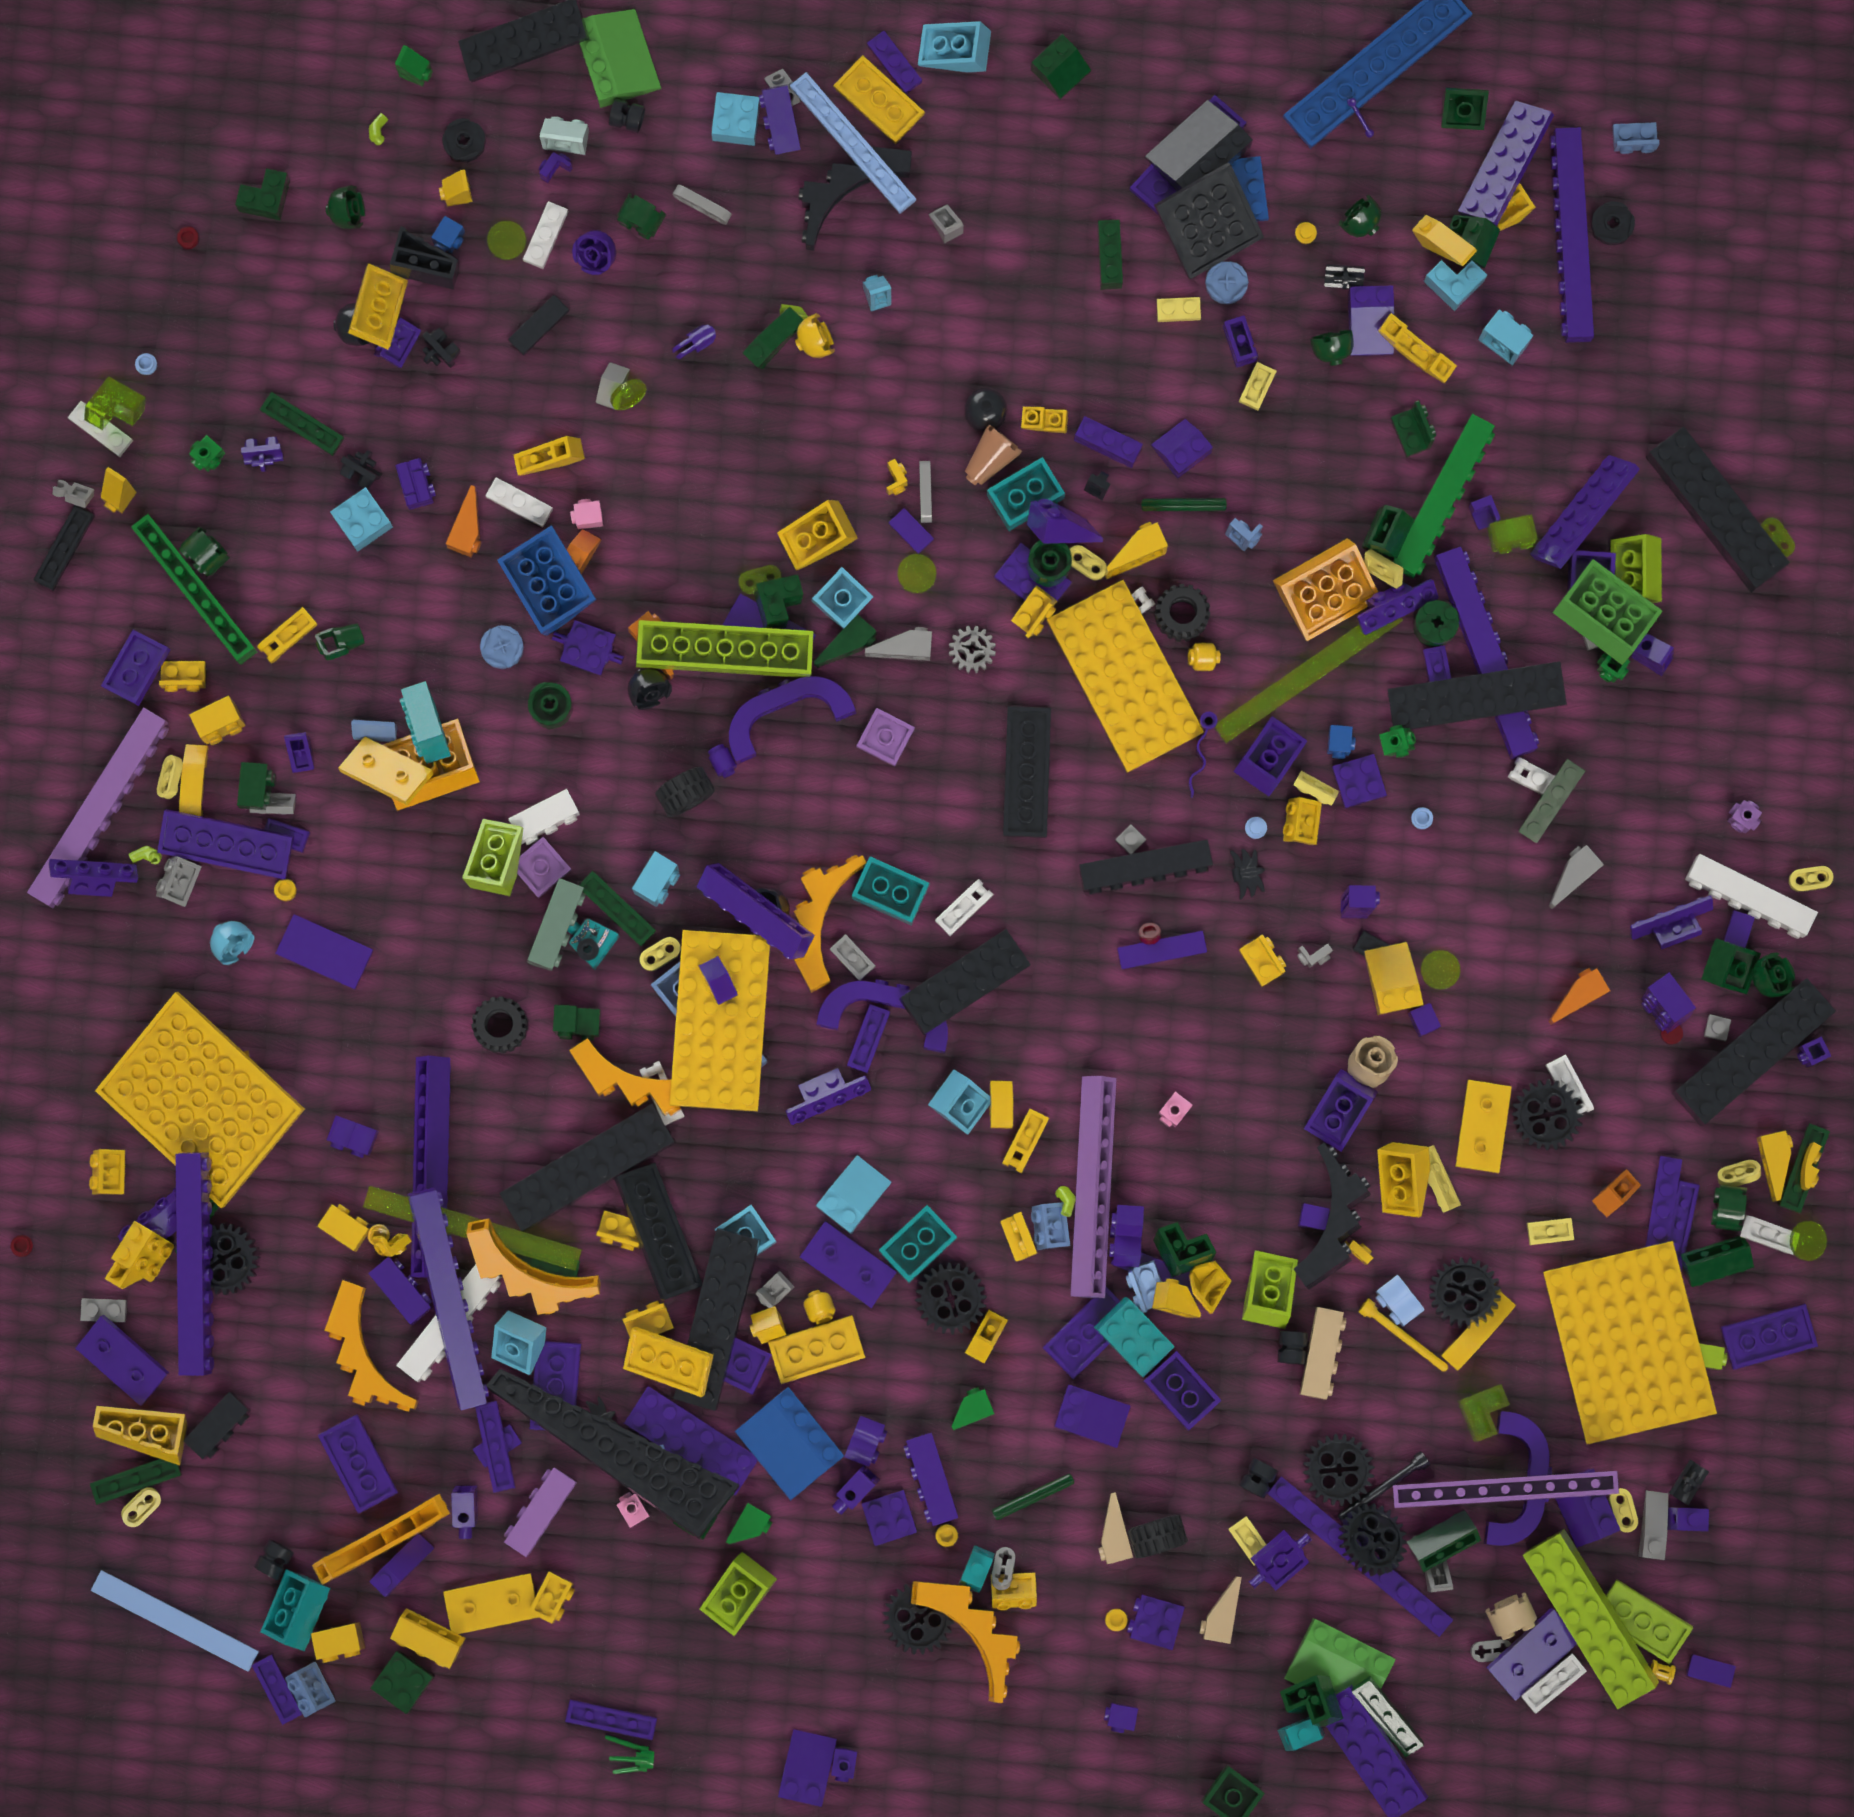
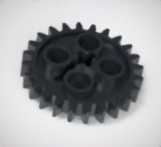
M1547 1079L1546 1085L1543 1084L1542 1080H1538V1087L1533 1083L1529 1084L1531 1090L1522 1089L1525 1096L1518 1095L1517 1098L1521 1102L1513 1104L1518 1109L1517 1112L1512 1113L1513 1116L1518 1117V1120L1514 1121L1513 1124H1520V1128L1516 1132L1523 1131L1525 1134L1521 1139L1530 1138L1529 1145L1537 1142V1149H1540L1545 1144V1149L1548 1151L1552 1144L1554 1149L1557 1150L1559 1142L1565 1147L1567 1145L1566 1138L1573 1141L1574 1138L1571 1134L1580 1133L1576 1126H1583V1123L1578 1121V1118L1584 1117V1114L1578 1113V1110L1583 1108V1105L1576 1104L1580 1097H1572L1575 1092L1574 1089L1569 1092L1566 1091L1568 1084L1559 1087V1080L1554 1085L1551 1084L1550 1079ZM1554 1095L1560 1097V1107H1554L1551 1104V1098ZM1531 1101H1537L1540 1104V1110L1537 1113L1530 1110L1529 1105ZM1546 1109H1548V1112L1567 1109L1566 1113L1551 1116L1550 1121L1548 1117L1533 1121L1529 1120L1531 1116L1544 1114ZM1558 1117L1566 1119L1567 1126L1564 1129L1556 1125ZM1537 1122H1542L1545 1125L1546 1130L1543 1134L1536 1132L1535 1124Z
M222 1223L220 1229L217 1225H212L210 1246L212 1247L214 1258L210 1262V1266L223 1260L224 1255H230L238 1248L241 1249L237 1254L225 1260L226 1263H220L212 1269L211 1291L214 1289L216 1295L220 1294L221 1290L223 1295H229V1291L235 1294L237 1293V1287L240 1290H244V1283H252L249 1277L257 1276L253 1269L260 1268V1265L256 1264L255 1260L261 1257L254 1253L259 1250V1247H252L256 1240H248L250 1233L242 1234L243 1227H238L235 1230V1224H230L228 1229L226 1223ZM227 1238H229L232 1242V1246L229 1250L226 1249L224 1246V1242ZM238 1257H241L243 1260L241 1268L236 1266V1259ZM220 1269H223L225 1272L223 1280L218 1278V1271Z
M1460 1257L1459 1264H1456L1453 1259L1451 1260L1450 1267L1444 1263V1272L1437 1269L1439 1278L1432 1277V1282L1436 1285L1429 1286V1289L1434 1292L1429 1294V1298L1434 1300L1431 1303L1432 1308L1438 1307L1435 1311L1436 1315L1443 1313V1322L1449 1318L1450 1326L1458 1322V1327L1461 1329L1463 1323H1466L1467 1328L1470 1329L1472 1322L1479 1327L1480 1319L1486 1323V1315L1494 1316L1491 1308L1498 1309V1304L1494 1301H1501V1296L1497 1295V1293L1501 1292V1287L1496 1286L1499 1283L1498 1278L1492 1279L1495 1272L1490 1271L1487 1273L1488 1265L1481 1268L1480 1260L1472 1264V1258H1469L1468 1262L1464 1263L1463 1258ZM1458 1275L1465 1277L1462 1283H1457L1453 1279ZM1477 1284H1483L1486 1287L1480 1292L1474 1289ZM1465 1290L1469 1291V1294H1465V1296L1461 1295V1292L1464 1293ZM1447 1295H1454L1456 1300L1447 1302L1445 1297ZM1473 1303L1477 1308L1473 1311H1468L1465 1309V1306Z
M948 1263L947 1269H944L940 1264L938 1272L933 1268L931 1269V1277L927 1274L924 1275L927 1280L926 1283L919 1282L923 1290H916V1293L920 1294L921 1298L915 1299V1302L922 1305L917 1308V1311H924L920 1318L928 1317L929 1320L926 1325L929 1326L934 1323V1331L942 1327V1334H945L946 1330L950 1329L951 1335H954L955 1329L958 1328L959 1332L963 1333V1326L970 1330L969 1322L972 1321L977 1324L978 1321L975 1316H983L979 1308H986V1305L981 1303V1300L986 1299L987 1296L981 1295L980 1292L985 1290V1287H978L981 1279H973L975 1272L970 1275L967 1274L968 1267L961 1271L960 1264H957L955 1269H952L951 1263ZM955 1279H961L965 1286L963 1290L955 1291L952 1288V1282ZM944 1280L948 1281L952 1296H957V1299L954 1300L958 1312L957 1318L954 1317L950 1302H945L948 1295L943 1283ZM937 1285L941 1286L944 1292L939 1298H935L931 1294L932 1287ZM968 1300L971 1304V1309L968 1312L960 1311L958 1307L960 1301ZM940 1307H947L950 1310L948 1318L941 1319L938 1316L937 1311Z
M1337 1434L1333 1435V1440L1325 1436V1443L1317 1440L1319 1447H1310L1314 1452L1313 1454H1305L1310 1461L1303 1462V1465L1307 1466L1308 1470L1303 1471L1302 1474L1309 1475V1478L1304 1482L1312 1484L1308 1489L1309 1491L1316 1489L1315 1498L1323 1495V1503L1329 1498L1332 1506H1334L1336 1500L1339 1501L1340 1506H1343L1345 1499L1349 1504H1352L1353 1496L1360 1500L1358 1493H1367L1364 1486H1372L1367 1479L1374 1477L1373 1474L1369 1473V1470L1374 1469L1375 1466L1368 1465V1462L1373 1457L1365 1456L1369 1450L1360 1449L1362 1442L1354 1444L1355 1437L1347 1441L1346 1434H1343L1341 1440L1338 1439ZM1349 1451L1354 1455L1353 1463L1346 1464L1343 1461L1345 1452ZM1325 1453L1330 1454L1332 1457V1463L1329 1466H1324L1321 1463V1456ZM1338 1463L1340 1467H1358L1357 1471L1340 1472V1476L1336 1472L1319 1473L1320 1469L1336 1468ZM1348 1474H1353L1356 1477L1354 1486L1349 1487L1345 1483V1477ZM1329 1475L1334 1479V1485L1331 1488H1326L1323 1485L1325 1476Z
M1364 1504L1361 1508L1358 1506L1353 1511L1347 1513V1517L1342 1519L1344 1525L1339 1527L1343 1534L1338 1536V1539L1344 1542L1339 1545V1548H1345L1346 1550L1342 1556L1349 1555L1350 1557L1347 1563L1354 1562V1570L1362 1567V1574L1369 1571L1370 1576L1376 1574L1381 1576L1385 1572L1389 1573L1399 1566L1398 1562L1404 1560L1402 1554L1407 1552L1402 1547L1407 1544V1541L1402 1539L1407 1533L1400 1532L1403 1524H1396L1398 1516L1391 1518V1510L1384 1513V1506L1376 1509L1375 1504L1369 1507L1367 1504ZM1366 1521L1370 1523L1371 1528L1367 1526ZM1384 1534L1388 1536L1389 1541L1385 1539ZM1357 1539L1360 1540L1361 1546L1357 1543ZM1374 1551L1378 1553L1379 1559L1375 1556Z
M904 1584V1591L895 1589L898 1596L890 1595L889 1597L893 1602L891 1604H884L889 1608V1611L882 1612L883 1615L888 1616V1619L882 1621V1624L889 1625L884 1632L892 1633L889 1641L896 1639L895 1647L898 1648L903 1644V1652H906L909 1647L911 1648V1654L914 1655L917 1649H919L922 1655L925 1653V1648L929 1652H933L932 1645L940 1648L939 1640L947 1641L944 1634L952 1633L947 1627L948 1625H953L954 1622L950 1621L949 1617L933 1609L921 1617V1623L915 1622L907 1630L903 1631L902 1628L916 1618L915 1613L922 1614L929 1608L924 1606L918 1609L915 1604H911L912 1588L910 1589L907 1584ZM900 1610H906L908 1613V1619L905 1622H900L897 1618ZM932 1614H936L939 1618V1623L934 1627L930 1626L928 1622ZM914 1628L921 1630V1637L918 1640L911 1638V1631Z

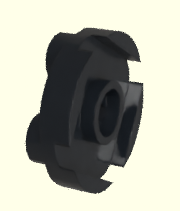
M462 118L454 120L447 126L442 137V143L445 152L455 162H470L483 154L486 138L479 124ZM461 136L470 138L467 145L458 143L461 140Z
M1610 201L1600 206L1594 212L1591 219V229L1594 238L1607 245L1624 243L1631 236L1635 227V218L1628 210V207L1616 201ZM1614 218L1615 222L1618 223L1619 226L1610 228V225H1608L1607 222H1610L1611 219Z

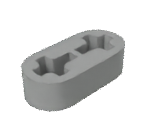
M1008 1547L1000 1548L995 1555L992 1584L998 1590H1005L1012 1583L1015 1553ZM1004 1555H1008L1009 1558L1007 1559L1006 1566L1002 1565ZM1001 1572H1005V1579L1003 1580V1582H999L998 1579L1000 1578Z
M1503 1639L1479 1641L1472 1645L1470 1653L1472 1658L1478 1662L1494 1661L1501 1653L1494 1652L1493 1648H1500L1501 1643L1509 1647L1511 1643ZM1480 1645H1482L1483 1649H1490V1653L1483 1654V1658L1475 1654V1650H1478Z

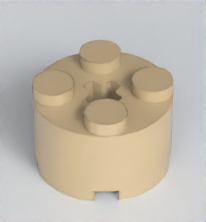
M1381 1036L1363 1038L1349 1056L1348 1073L1359 1083L1371 1088L1384 1083L1398 1062L1393 1044Z
M1522 1593L1521 1598H1518L1517 1594L1505 1598L1494 1604V1610L1490 1611V1608L1485 1611L1496 1636H1501L1503 1640L1513 1637L1515 1631L1520 1629L1527 1631L1535 1627L1534 1622L1537 1619L1526 1593Z

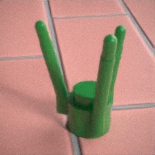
M609 1735L605 1736L607 1740L641 1751L636 1752V1757L610 1756V1761L635 1762L636 1767L613 1770V1774L636 1771L647 1772V1769H653L654 1751H649V1747L640 1746Z

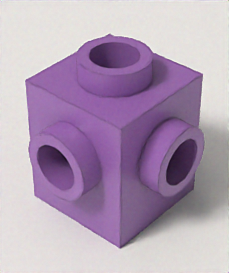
M1744 800L1740 804L1736 802L1729 811L1731 817L1728 819V822L1740 833H1747L1750 829L1754 831L1761 822L1759 817L1762 812L1758 810V805L1752 801L1747 802ZM1744 812L1750 816L1749 819L1744 817Z

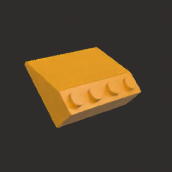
M1348 538L1273 580L1281 599L1306 641L1367 608L1366 600L1378 592L1356 544Z
M458 719L441 724L451 753L449 757L426 764L424 757L418 756L411 735L383 744V746L433 771V776L408 806L392 798L397 811L480 782Z

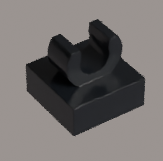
M1101 471L1098 477L1091 474L1084 491L1103 501L1111 485L1106 482L1109 475Z

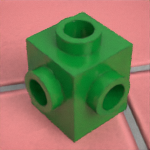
M207 435L201 441H196L190 448L191 452L189 453L193 459L191 463L200 471L203 468L207 472L211 469H216L221 463L220 459L225 455L224 450Z
M1604 652L1597 662L1600 665L1597 671L1603 680L1614 683L1618 678L1622 680L1628 673L1629 669L1626 667L1630 661L1627 659L1622 665ZM1608 665H1613L1615 667V671L1608 667Z
M1402 725L1390 727L1389 732L1379 734L1384 756L1396 755V758L1409 755L1408 751L1415 750L1416 738L1410 728H1403Z

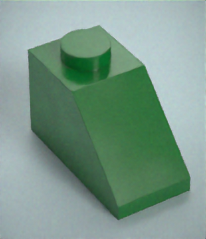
M403 45L395 62L399 77L423 87L425 81L428 82L433 72L430 62L408 46Z
M979 1387L967 1391L968 1396L963 1398L951 1426L953 1430L994 1414L985 1389L980 1391Z
M747 1503L726 1543L732 1544L761 1536L762 1532L767 1534L773 1523L770 1521L771 1515Z

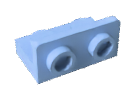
M1154 1260L1140 1264L1139 1267L1129 1268V1275L1126 1276L1129 1288H1133L1136 1296H1133L1134 1303L1141 1309L1142 1313H1146L1148 1309L1153 1307L1156 1283L1162 1282Z

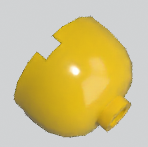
M817 313L801 322L797 329L798 338L795 339V342L800 351L804 350L807 355L813 358H822L834 353L835 349L830 348V345L834 344L825 322L820 323L817 319L821 317Z

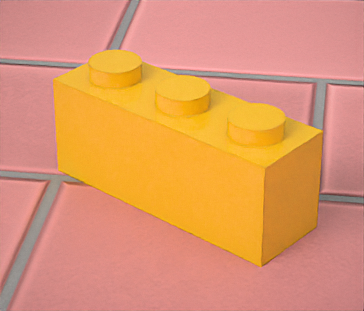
M407 1608L400 1616L390 1637L399 1646L407 1647L415 1651L417 1655L427 1657L435 1661L437 1665L449 1669L455 1662L466 1639Z

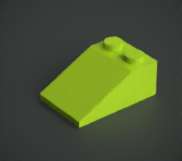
M487 819L482 820L462 877L470 888L510 896L517 877L524 829L522 826Z
M1255 1250L1244 1301L1242 1320L1283 1329L1286 1328L1291 1316L1296 1279L1294 1268L1298 1264L1297 1259Z
M741 1552L733 1560L699 1610L735 1636L766 1596L777 1578L745 1553Z

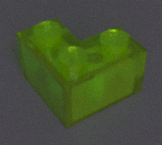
M108 376L85 405L84 420L101 430L106 427L113 416L133 426L144 412L146 397Z
M1502 1384L1457 1401L1474 1442L1498 1434L1490 1412L1510 1405Z

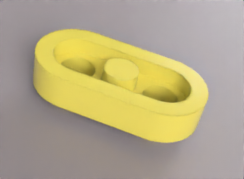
M1076 545L1070 548L1071 566L1092 580H1100L1105 576L1107 566L1104 560L1083 546ZM1076 554L1081 555L1082 559L1080 561L1074 559ZM1097 566L1100 571L1094 573L1092 572V567Z
M173 755L165 758L157 785L158 796L171 799L176 795L183 766L181 758Z
M1826 866L1798 869L1789 876V885L1797 892L1823 889L1828 887L1833 881V873ZM1818 874H1822L1824 876L1823 882L1818 880ZM1797 877L1803 880L1802 885L1796 883Z
M667 937L644 950L640 955L641 966L647 971H655L672 961L680 954L681 947L679 942L675 938ZM672 945L674 947L673 952H666V947ZM651 956L655 958L653 964L647 963V959Z
M1746 1160L1723 1167L1718 1171V1183L1720 1185L1737 1187L1756 1181L1761 1176V1166L1757 1161Z
M152 1487L142 1489L122 1509L121 1517L123 1522L129 1527L139 1526L160 1505L161 1498L158 1491ZM147 1495H151V1496H152L150 1500H144V1499H145V1497H146ZM131 1511H136L134 1516L128 1515Z
M1619 1488L1620 1494L1609 1495V1504L1620 1527V1531L1632 1532L1638 1525L1633 1499L1629 1491ZM1619 1495L1624 1499L1621 1504H1618L1616 1501ZM1624 1517L1629 1519V1524L1626 1526L1622 1523Z

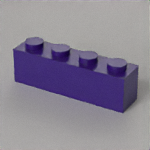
M1349 885L1341 896V918L1367 919L1380 902V893L1376 891V886Z
M932 1433L907 1440V1445L903 1447L907 1459L912 1458L914 1467L910 1469L913 1479H918L921 1488L917 1489L920 1501L926 1502L927 1509L923 1511L927 1523L932 1522V1525L935 1526L957 1519L956 1508Z

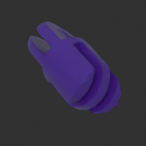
M710 325L697 327L686 334L687 339L676 345L672 352L678 351L689 343L692 346L676 356L677 359L683 358L694 350L697 353L714 342L716 338L715 329Z

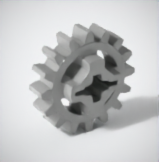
M967 626L966 632L959 629V637L956 635L952 636L955 643H949V647L954 649L949 652V656H955L952 663H959V670L966 667L967 673L971 669L978 673L979 667L986 670L985 663L992 664L990 656H995L996 653L991 650L996 646L995 643H990L992 635L986 637L985 629L978 632V626H975L974 630ZM971 636L968 641L961 642L962 639ZM978 638L984 641L986 647L981 646V644L978 641ZM971 645H974L975 650L978 651H974L973 654H970L969 648L971 647ZM958 652L964 654L966 662L961 659ZM984 657L981 661L974 663V660Z

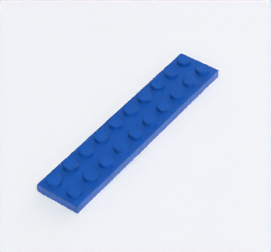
M1422 0L1283 115L1284 120L1310 149L1313 148L1355 113L1353 108L1347 105L1348 99L1354 98L1359 110L1472 16V12L1461 0Z

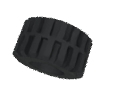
M1179 584L1178 587L1174 585L1169 590L1166 589L1163 595L1159 597L1155 610L1156 625L1160 627V632L1163 635L1167 634L1169 639L1175 638L1178 642H1181V640L1186 642L1190 641L1191 638H1197L1205 630L1210 617V604L1207 603L1205 594L1202 595L1201 590L1198 588L1195 590L1193 585L1187 587L1184 584ZM1177 602L1188 603L1195 611V618L1187 624L1177 623L1170 616L1171 606Z
M695 767L661 785L655 792V795L667 816L673 817L696 807L710 798L715 792V788L703 767Z
M499 996V998L492 997L488 1001L485 1000L480 1007L476 1008L475 1015L473 1014V1034L477 1041L491 1052H511L517 1046L519 1047L527 1036L526 1032L529 1027L527 1016L521 1006L510 998L507 999ZM503 1012L512 1018L513 1027L508 1035L497 1038L489 1033L487 1024L494 1014Z
M1176 1514L1133 1527L1127 1531L1135 1558L1152 1556L1183 1546L1188 1542L1181 1516Z

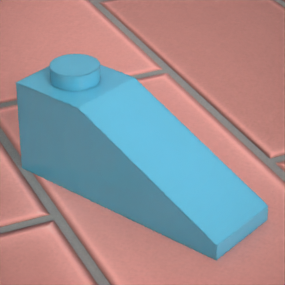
M878 275L868 277L863 282V289L870 310L874 311L890 306L891 286L885 277H878Z

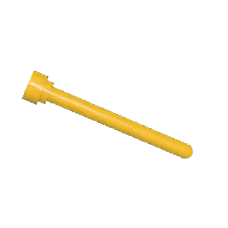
M1368 1298L1358 1310L1361 1315L1374 1318L1441 1371L1445 1372L1448 1370V1365L1380 1313L1375 1306V1302Z

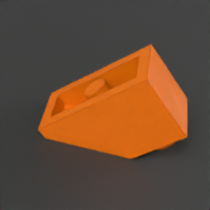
M583 529L567 548L581 574L601 542L600 538Z
M1626 1169L1603 1189L1592 1202L1599 1211L1608 1217L1623 1205L1641 1184Z

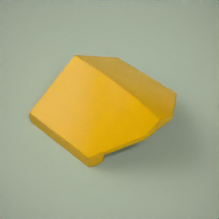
M1520 183L1497 225L1501 229L1500 231L1521 222L1536 208Z
M1216 1261L1196 1265L1189 1274L1193 1295L1209 1314H1213L1231 1283V1279Z

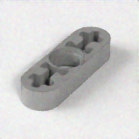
M677 185L672 194L679 201L726 225L732 215L725 208L682 185Z
M919 461L921 523H932L930 461Z

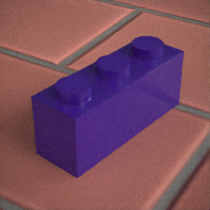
M787 84L762 89V95L758 96L761 108L766 110L767 116H764L763 120L765 129H770L771 137L767 138L770 151L774 150L775 155L801 150Z
M1084 416L1074 438V441L1130 468H1133L1143 445Z
M388 1257L368 1274L408 1323L413 1325L433 1309L430 1305L433 1301L425 1292L421 1294L416 1286L419 1284L411 1275L407 1277L402 1269L405 1267L397 1258L393 1260L391 1257Z

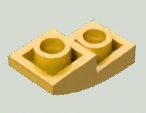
M1023 407L1022 429L1067 433V410Z
M990 1081V1128H1012V1081Z
M1815 1142L1809 1144L1803 1159L1800 1181L1801 1189L1808 1190L1810 1187L1814 1188L1819 1180V1176H1817L1819 1169L1813 1167L1812 1164L1816 1165L1822 1154L1819 1151L1822 1146Z

